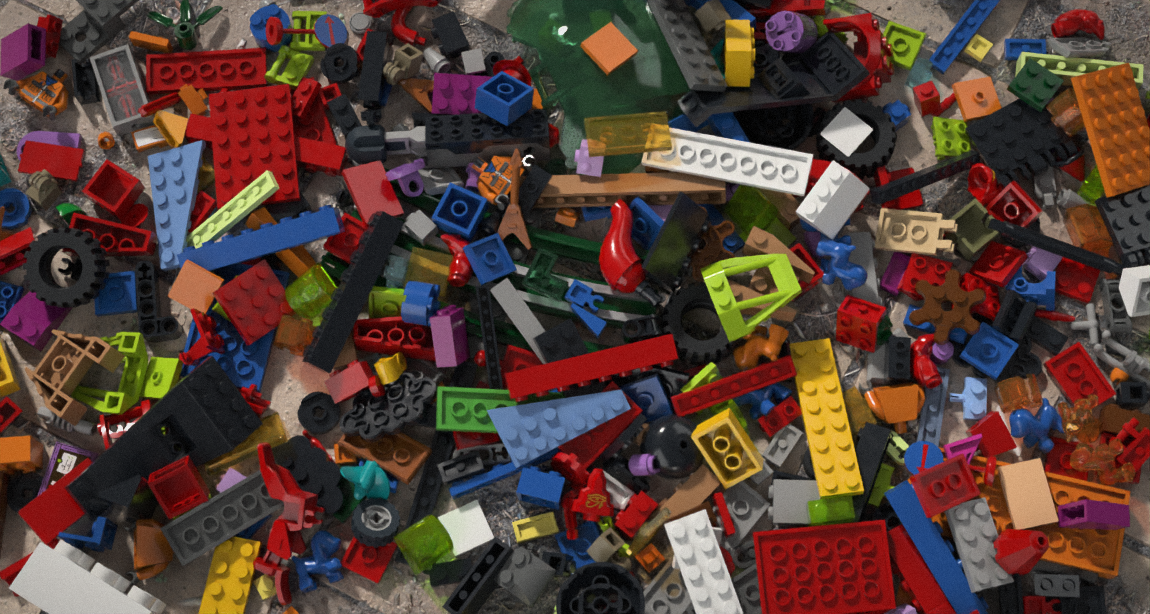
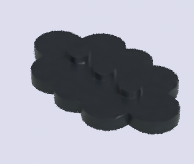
M979 313L971 315L980 324L985 322L992 327L993 321L990 318ZM1026 333L1022 340H1013L1019 345L997 379H992L997 385L1003 387L1010 386L1017 378L1026 381L1033 380L1040 374L1042 370L1041 360L1030 352L1032 342ZM967 334L964 344L949 340L954 348L952 359L955 364L963 368L971 367L973 373L979 378H989L988 375L959 357L973 335Z
M405 372L397 380L384 384L385 394L380 397H374L368 389L363 390L355 396L353 409L341 417L340 429L348 437L361 435L365 441L370 443L379 441L385 434L396 435L404 429L405 425H415L424 418L426 414L425 406L437 398V384L431 378L417 380L413 374Z
M302 435L294 436L288 442L280 437H273L266 441L271 445L274 460L278 465L290 471L300 489L318 495L317 506L324 508V512L327 514H336L343 509L346 498L343 491L339 488L343 481V475L340 472L341 467L334 462H329V456L326 451L313 447L311 440Z

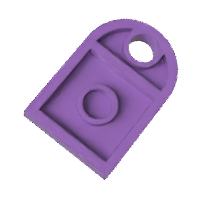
M30 132L20 140L17 146V156L21 160L20 154L23 153L26 140L80 148L82 136L78 133Z

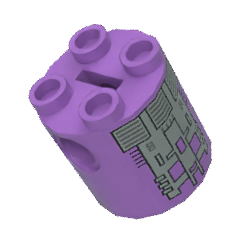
M777 12L765 24L767 41L773 49L801 54L816 42L818 35L817 26L813 19L807 15L795 12Z

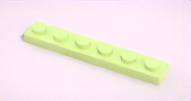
M268 170L265 171L191 232L186 238L188 242L187 247L195 246L196 249L203 247L202 243L211 240L215 242L280 189L273 173Z

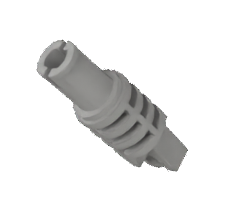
M42 406L37 413L40 418L47 420L46 424L68 432L78 431L93 436L97 428L96 424L82 419L74 426Z

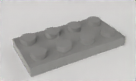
M986 498L963 502L946 510L945 514L971 592L974 593L1014 582L1012 574H1008L995 560L997 548L994 549L993 542L997 539L998 533Z

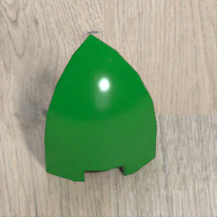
M62 203L56 206L58 212L69 226L73 213L88 216L79 206L71 203Z

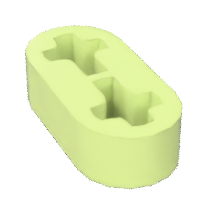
M891 430L892 439L886 454L898 465H905L904 458L900 459L898 456L900 455L899 451H906L909 445L896 432Z

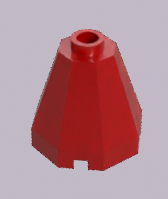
M1006 529L993 542L994 549L997 548L995 560L1008 574L1017 573L1025 575L1029 573L1049 548L1048 538L1042 531Z

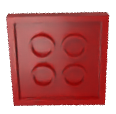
M265 259L212 293L247 346L299 312Z

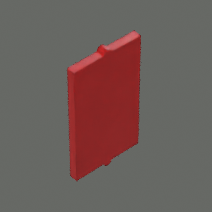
M26 140L23 153L20 154L21 160L18 172L34 174L45 169L53 178L77 181L80 168L83 167L82 160L85 150Z

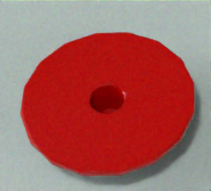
M144 204L131 206L122 218L121 224L132 227L141 225L148 216V207Z

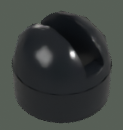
M341 190L336 194V202L340 207L345 208L351 205L353 199L350 192ZM345 194L343 202H341L342 195Z

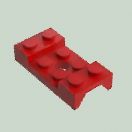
M773 0L770 9L746 4L745 8L756 20L766 19V16H772L781 11L805 13L807 16L826 15L825 0Z

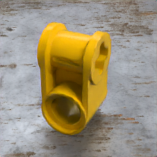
M398 352L392 357L380 358L374 366L381 383L388 384L400 377L404 370H406L407 363L403 353Z

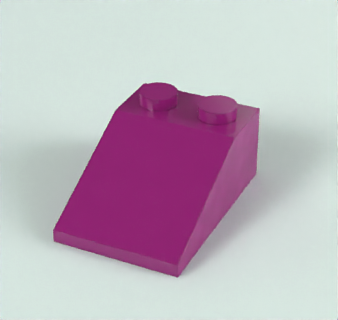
M29 292L11 308L0 325L12 335L41 352L54 335L51 331L59 328L73 307L61 308L47 305L45 301H40L36 298V293Z

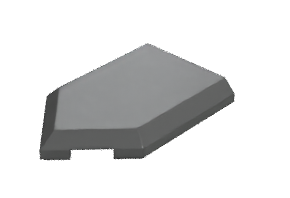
M1060 37L1049 38L1048 40L1049 46L1066 58L1100 57L1111 47L1109 42L1103 41L1100 43L1092 41L1091 38Z
M416 156L415 160L422 158L426 163V167L418 170L424 185L423 189L428 195L445 193L450 182L460 187L464 186L463 181L452 167L428 168L427 156Z
M897 328L891 335L895 337H908L900 328ZM885 342L883 345H877L874 353L869 352L867 354V380L872 384H886L884 383Z

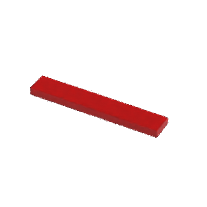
M787 355L670 398L676 415L683 417L797 376V372L791 355Z

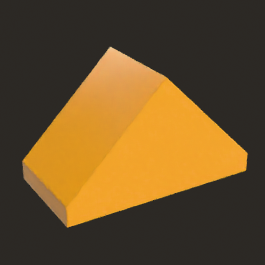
M162 110L157 111L153 119L154 124L171 149L180 147L183 142L188 118Z

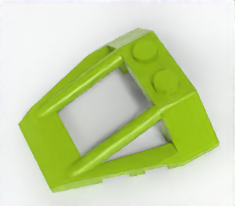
M786 254L730 258L700 269L729 342L751 334L761 322L767 321L771 314L780 307L783 308L802 292ZM769 267L779 292L736 302L727 277ZM773 302L744 322L740 310Z
M119 332L113 337L108 338L105 336L100 338L110 346L119 345L118 351L125 355L121 363H125L118 392L77 385L70 396L103 413L123 414L138 402L149 362L143 334L138 332ZM89 396L105 398L103 402Z

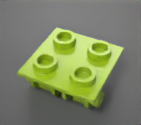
M933 117L931 125L932 139L935 140L933 145L937 146L935 147V157L938 160H945V156L955 157L971 150L970 140L965 132V128L968 127L967 122H964V120Z

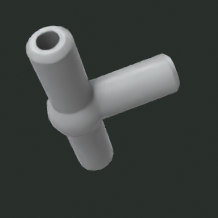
M1087 304L1088 321L1072 322L1071 329H1089L1090 344L1094 346L1099 344L1097 330L1099 324L1096 320L1095 305Z

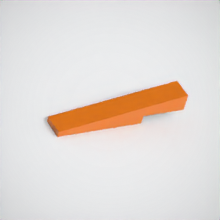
M263 207L253 211L245 225L249 229L253 228V231L261 229L260 225L271 222L273 225H276L277 222L266 208ZM303 245L274 253L327 307L330 306L332 302L331 295L336 287Z

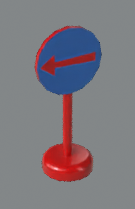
M330 14L319 17L314 24V29H283L282 22L277 17H269L266 23V38L270 45L280 44L283 34H315L320 44L327 48L337 43H345L347 39V30L344 23L336 16Z
M918 441L911 444L904 455V464L912 475L944 462L940 448L928 441ZM989 456L986 460L985 468L968 465L971 471L984 473V485L992 487L996 457Z

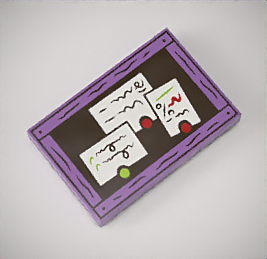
M56 442L38 496L85 459L89 458L94 462L98 458V453Z

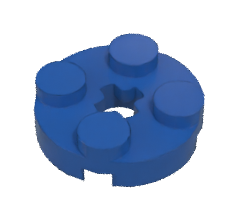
M7 188L1 190L0 208L4 206L6 210L11 204L15 208L11 213L5 211L1 227L4 229H16L20 226H25L32 212L29 198L18 189Z

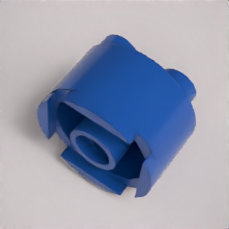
M272 4L260 8L250 17V29L260 48L266 47V50L278 52L282 45L289 46L293 34H283L280 44L270 45L266 38L267 20L269 17H277L281 20L283 29H293L287 13L277 5Z
M408 281L403 294L407 296L401 306L402 320L407 323L431 326L430 317L435 315L436 311L440 310L441 303L437 301V297L440 294V285Z

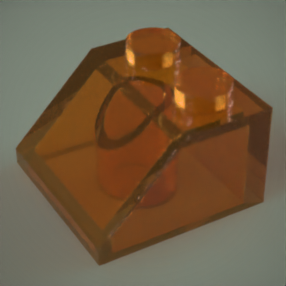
M1083 204L1066 209L1063 223L1074 246L1091 252L1114 246L1096 206Z

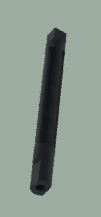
M990 220L988 229L999 232L1000 235L1109 274L1114 273L1121 276L1123 269H1125L1123 264L1097 253L1007 221Z

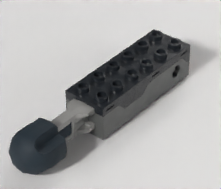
M547 109L528 110L508 126L484 113L425 117V126H417L410 131L385 132L384 127L381 125L356 127L348 134L345 148L350 159L361 164L379 160L384 163L387 160V155L410 153L419 157L427 156L428 168L468 166L469 163H474L478 157L489 164L493 156L512 157L516 148L520 150L522 158L532 155L536 161L550 160V149L559 144V128L548 123Z

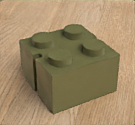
M976 198L949 219L955 220L956 224H958L957 233L944 231L946 238L952 240V244H958L956 248L968 261L1000 235L999 232L988 229L990 220L995 219L992 215L987 218L984 224L981 222L988 211Z

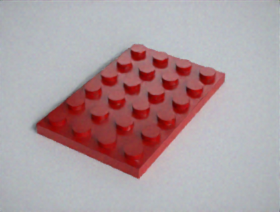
M283 84L209 94L217 209H221L267 170L273 173L280 189L259 206L300 201L290 85Z
M885 520L753 532L761 614H846L896 609Z

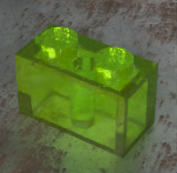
M852 496L813 500L806 503L809 527L852 522L855 518Z

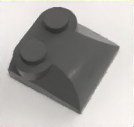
M521 546L512 552L498 573L497 583L527 605L533 607L556 573V570Z

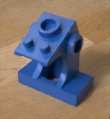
M1021 265L1014 274L1013 279L1006 285L1005 290L1007 292L1008 290H1015L1025 301L1044 305L1047 311H1055V271H1047V277L1040 283H1028L1023 278Z

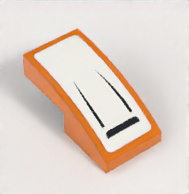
M156 125L131 132L138 152L159 146V148L168 146Z

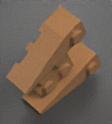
M753 226L742 253L748 256L786 254L797 281L800 279L809 284L815 272L773 234ZM769 267L756 269L748 288L728 279L736 302L779 292ZM773 302L740 310L742 315H756ZM786 304L783 308L780 307L771 314L770 318L792 322L797 310L788 307Z
M53 329L51 332L58 336L54 344L34 371L27 367L24 370L30 380L34 382L39 395L43 397L46 407L60 418L76 426L88 408L70 396L94 361L113 373L125 355L98 337H87L77 333L70 334Z

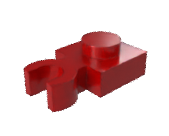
M1023 596L1024 614H1061V612H1056L1052 608L1053 604L1060 603V600L1051 599L1046 602L1045 596Z

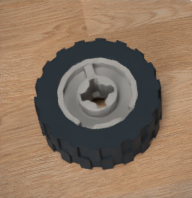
M369 498V500L362 501L361 504L356 506L352 516L351 530L354 533V537L360 543L366 544L369 547H383L388 543L390 544L396 538L399 530V511L389 501L382 500L381 498Z

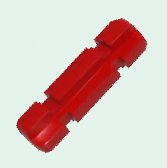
M572 497L563 499L565 525L568 529L566 531L567 539L577 540L579 536L578 530H576V512L571 511L574 500Z

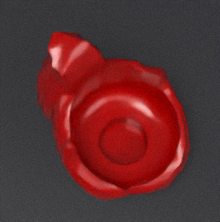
M976 163L970 168L967 191L983 207L987 206L1002 191V188L997 184L998 180L995 172L983 163Z

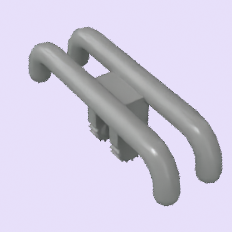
M1105 330L1101 336L1102 340L1126 358L1123 363L1117 361L1102 350L1101 344L1094 345V354L1111 367L1118 368L1127 373L1134 382H1146L1147 389L1150 391V381L1138 374L1143 369L1150 372L1149 360L1140 357L1136 351H1131L1111 338V332Z

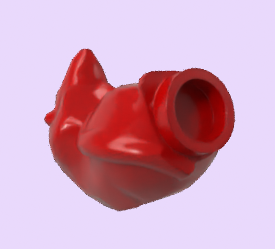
M1070 10L1054 19V23L1051 24V32L1054 38L1071 36L1077 31L1082 30L1089 34L1094 33L1100 40L1104 39V22L1100 20L1097 13L1090 10Z
M460 234L441 235L440 238L447 244L453 256L447 281L452 286L462 287L469 282L474 272L463 250V247L470 243L463 239Z
M934 334L918 336L917 340L910 345V372L918 383L922 386L926 385L928 389L935 388L943 382L936 364L930 360L933 349L932 344L935 342Z

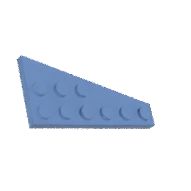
M203 140L148 156L160 267L163 271L179 268L177 254L183 253V249L187 248V232L191 228L190 216L191 211H194L199 185L198 173L203 163L201 157L206 147V142Z
M615 390L486 411L512 462L517 468L628 411L631 407L622 390Z

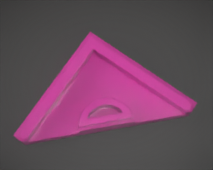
M982 434L944 445L943 449L947 460L963 453L969 465L982 438Z

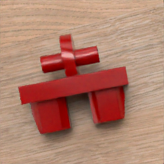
M251 384L249 389L246 387H242L241 390L238 389L259 419H261L264 412L270 408L271 402L262 398V394L257 392V385Z

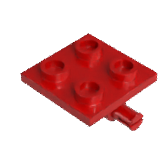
M193 308L190 311L201 337L187 353L182 352L183 354L180 353L179 359L188 366L198 365L200 358L214 351L221 355L225 353L223 348L225 344L222 337L217 334L215 329L217 324L214 318Z

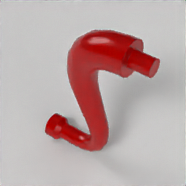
M414 6L396 9L391 20V31L394 36L403 44L409 43L413 47L416 44L425 46L427 39L419 37V32L408 28L405 23L408 13Z

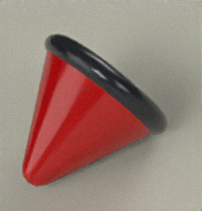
M1077 146L1078 152L1071 157L1067 154V159L1062 160L1059 156L1055 159V167L1063 170L1078 181L1085 179V147Z

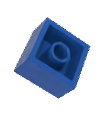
M501 71L477 88L475 109L508 126L532 108L534 88Z
M450 182L431 219L438 229L450 234H460L463 239L471 243L478 230V224L482 222L489 208L488 199Z
M523 467L516 491L519 501L560 510L566 486L565 478L558 472L549 471L548 474L541 472V469L538 467Z

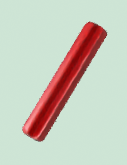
M179 92L171 93L142 105L138 109V113L141 114V117L150 116L159 110H164L182 101V98L178 94Z

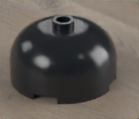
M667 415L652 421L647 426L640 444L641 454L656 456L653 460V467L660 468L656 475L667 480L681 479L693 474L701 466L704 456L691 438L692 433L697 427V424L685 416Z

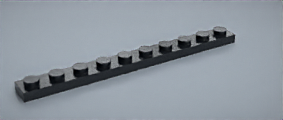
M464 361L456 366L449 387L472 388L478 365ZM435 430L430 446L432 454L424 465L395 558L397 563L417 567L443 483L437 464L450 460L455 444L453 432Z

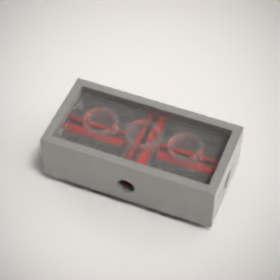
M127 44L89 57L112 127L117 135L121 136L153 125L154 114L141 117V114L138 113V109L142 105L150 103L135 56L129 45Z

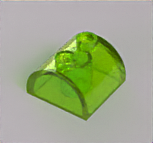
M742 184L738 186L724 210L747 236H749L753 226L765 231L773 223L778 213L777 207L759 188Z
M318 262L286 287L285 295L294 312L302 318L313 319L322 313L321 309L330 306L332 302L331 295L337 287Z
M427 515L394 537L415 575H418L454 549L452 539L446 528L433 515Z

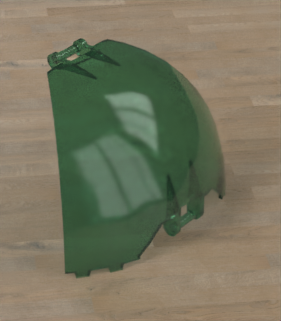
M517 0L507 10V17L510 18V24L506 26L507 34L512 35V42H519L537 49L541 63L530 70L529 74L540 95L543 109L552 108L559 102L564 110L561 145H559V148L567 158L564 163L570 171H577L578 162H574L576 149L580 150L582 139L606 143L601 174H628L642 162L651 124L668 127L667 122L684 114L677 101L687 94L690 88L647 2L648 0ZM612 22L638 50V53L607 76L580 45L584 40ZM547 72H550L557 91L548 96L541 77Z

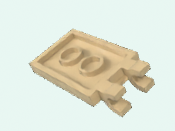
M881 208L874 248L876 250L937 256L938 250L954 253L955 244H952V240H943L944 231L957 233L958 224H956L955 220H943L944 216L941 213Z

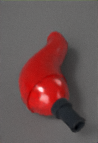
M619 199L610 209L613 220L600 249V271L605 281L614 291L618 290L621 293L628 294L636 293L655 308L661 303L663 297L650 287V283L645 280L646 274L642 269V260L636 254L632 243L633 213L628 205Z

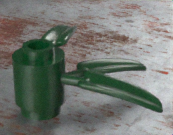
M182 0L180 4L181 23L178 25L173 24L172 18L159 12L150 11L147 17L165 27L171 26L174 28V33L180 47L185 50H192L198 43L195 29L207 23L223 7L217 5L206 10L196 18L197 23L194 26L189 23L191 21L189 0Z

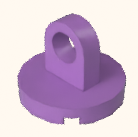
M422 158L417 159L413 163L403 164L391 169L385 175L388 181L398 179L401 189L406 196H419L423 191L424 185L418 170L426 167V163ZM411 181L416 184L415 192H411L409 189Z

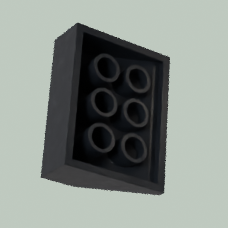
M679 192L642 265V269L651 283L671 292H674L675 288L680 287L685 269L688 270L692 264L693 259L691 257L694 251H698L702 244L701 237L703 233H707L711 226L709 214L683 192Z

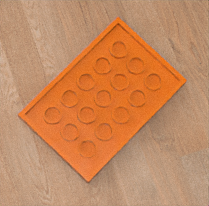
M1125 63L1071 78L1106 197H1112L1149 185L1150 128L1147 124L1145 111L1140 101L1139 91L1136 87L1130 64Z

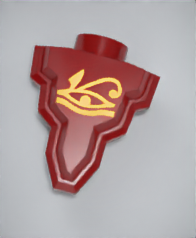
M594 468L588 477L586 487L581 489L578 498L573 500L571 511L582 513L583 520L600 522L601 516L613 517L614 505L610 503V493L606 490V477L603 469Z

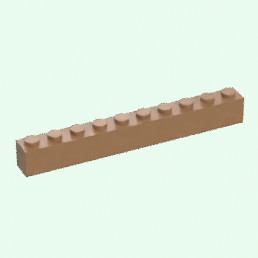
M680 172L601 174V177L589 175H552V179L533 208L613 206L619 199L630 206L632 201L638 196L647 205H673L679 192L686 194L696 204L726 203V181ZM520 176L519 188L527 176Z

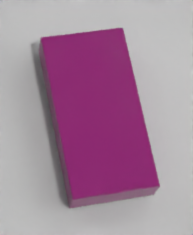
M900 252L893 253L880 282L881 290L894 296L898 295L899 290H897V287L909 264V256Z

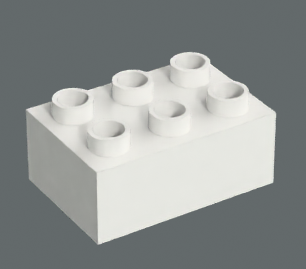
M62 539L54 549L40 542L9 587L10 590L48 614H161L167 606L161 600L135 585L126 594L125 591L131 583L129 580L98 562L90 571L89 569L95 562V559Z

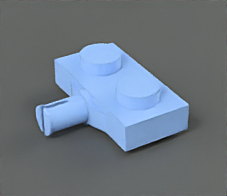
M965 377L962 394L949 393V402H961L963 420L979 421L986 416L987 379Z

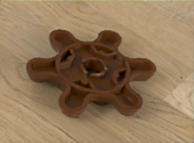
M723 221L715 226L711 225L708 232L703 233L701 240L706 242V246L703 250L694 251L691 257L693 259L691 264L693 268L692 276L696 282H704L701 268L709 266L713 262L735 258L732 252L727 251L723 247V240L733 234L735 226L731 221Z
M956 269L946 272L945 282L941 286H933L923 279L915 284L916 292L924 298L925 303L922 308L913 310L910 313L909 320L913 325H920L925 322L933 324L935 327L934 341L938 345L947 344L950 339V332L955 328H962L970 335H975L980 331V323L971 316L970 311L973 306L984 303L986 293L982 289H975L970 292L962 290L960 287L961 274ZM946 301H950L954 307L951 311H944L941 305Z

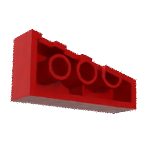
M401 316L358 319L354 324V341L357 350L388 355L402 352L404 357L436 362L431 326L407 323L402 320Z

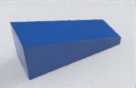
M572 303L571 311L599 339L607 326V322Z

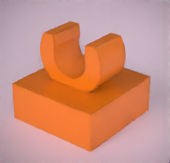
M652 543L635 556V559L648 574L665 561L663 555Z

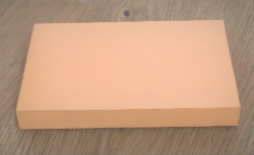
M1040 458L997 468L1014 529L1025 530L1059 521Z

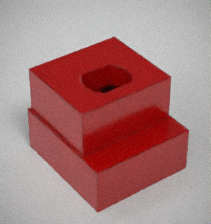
M337 83L322 87L319 90L326 110H329L327 102L330 101L329 98L331 96L335 98L341 96Z

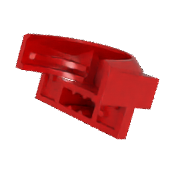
M872 13L824 19L823 25L827 27L828 31L831 30L833 33L853 32V35L857 36V42L853 43L854 56L870 73L838 101L862 99V102L867 103L868 97L880 95L879 88H882V84L891 82V75H894V66L890 61V56H893L892 44H889L887 37H884L878 19H875Z

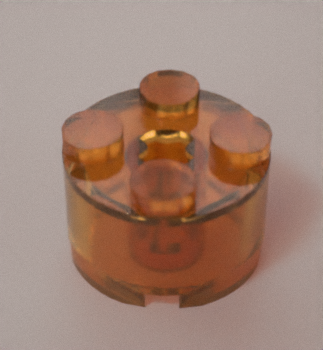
M1073 88L1063 91L1046 105L1048 111L1053 114V117H1051L1052 122L1057 127L1062 126L1069 137H1073L1085 127Z
M283 315L273 345L282 351L285 347L290 350V354L304 357L303 352L307 345L311 344L314 338L312 334L317 326H313V321L306 318H301L299 321L291 316Z
M1026 374V379L1020 378V376L1012 377L997 383L998 386L994 385L996 397L1003 414H1011V412L1029 406L1030 408L1042 406L1043 398L1035 374Z

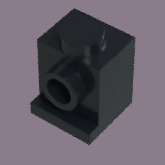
M1120 382L1115 386L1116 404L1121 407H1143L1150 400V391L1147 389L1146 382ZM1130 394L1134 395V399H1130Z
M543 551L542 561L556 570V573L553 575L554 577L569 578L571 573H574L576 570V562L573 560V556Z

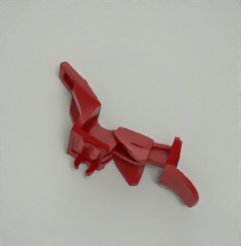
M263 442L257 445L260 471L270 497L282 500L284 511L273 523L267 544L268 550L265 556L256 557L253 561V567L268 576H275L278 600L281 605L285 606L292 602V595L289 588L290 568L281 563L282 558L288 560L292 556V552L300 555L306 551L300 530L311 528L314 524L319 525L323 523L322 519L318 520L315 517V513L317 511L323 513L325 510L317 506V494L301 490L290 471L275 463L271 445L268 442Z

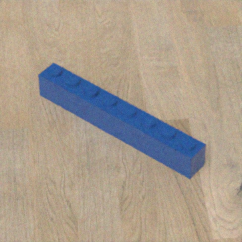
M331 205L322 206L319 208V212L312 213V211L300 213V217L296 219L286 217L280 219V223L273 225L272 222L260 225L261 229L253 231V228L241 231V235L236 237L233 234L223 236L220 242L215 243L214 240L202 243L203 247L195 249V246L184 248L183 253L177 254L180 268L183 267L188 259L202 268L214 272L344 233L345 229L339 208L331 207Z
M905 480L885 492L886 498L956 614H969L976 609L980 614H988L986 609L989 606L983 597L978 598L975 592H971L968 580L963 573L964 568L961 560H955L952 552L955 550L949 540L944 541L940 534L943 533V530L937 521L932 522L931 518L926 517L913 485H910Z

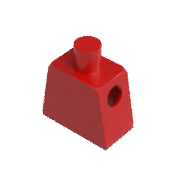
M998 411L989 412L966 431L968 437L982 434V438L975 451L980 457L988 458L989 456L1017 448Z

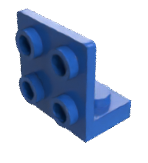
M98 516L97 522H94L92 526L93 538L59 532L58 537L78 549H83V546L91 548L92 551L104 553V549L112 550L118 525L108 518Z

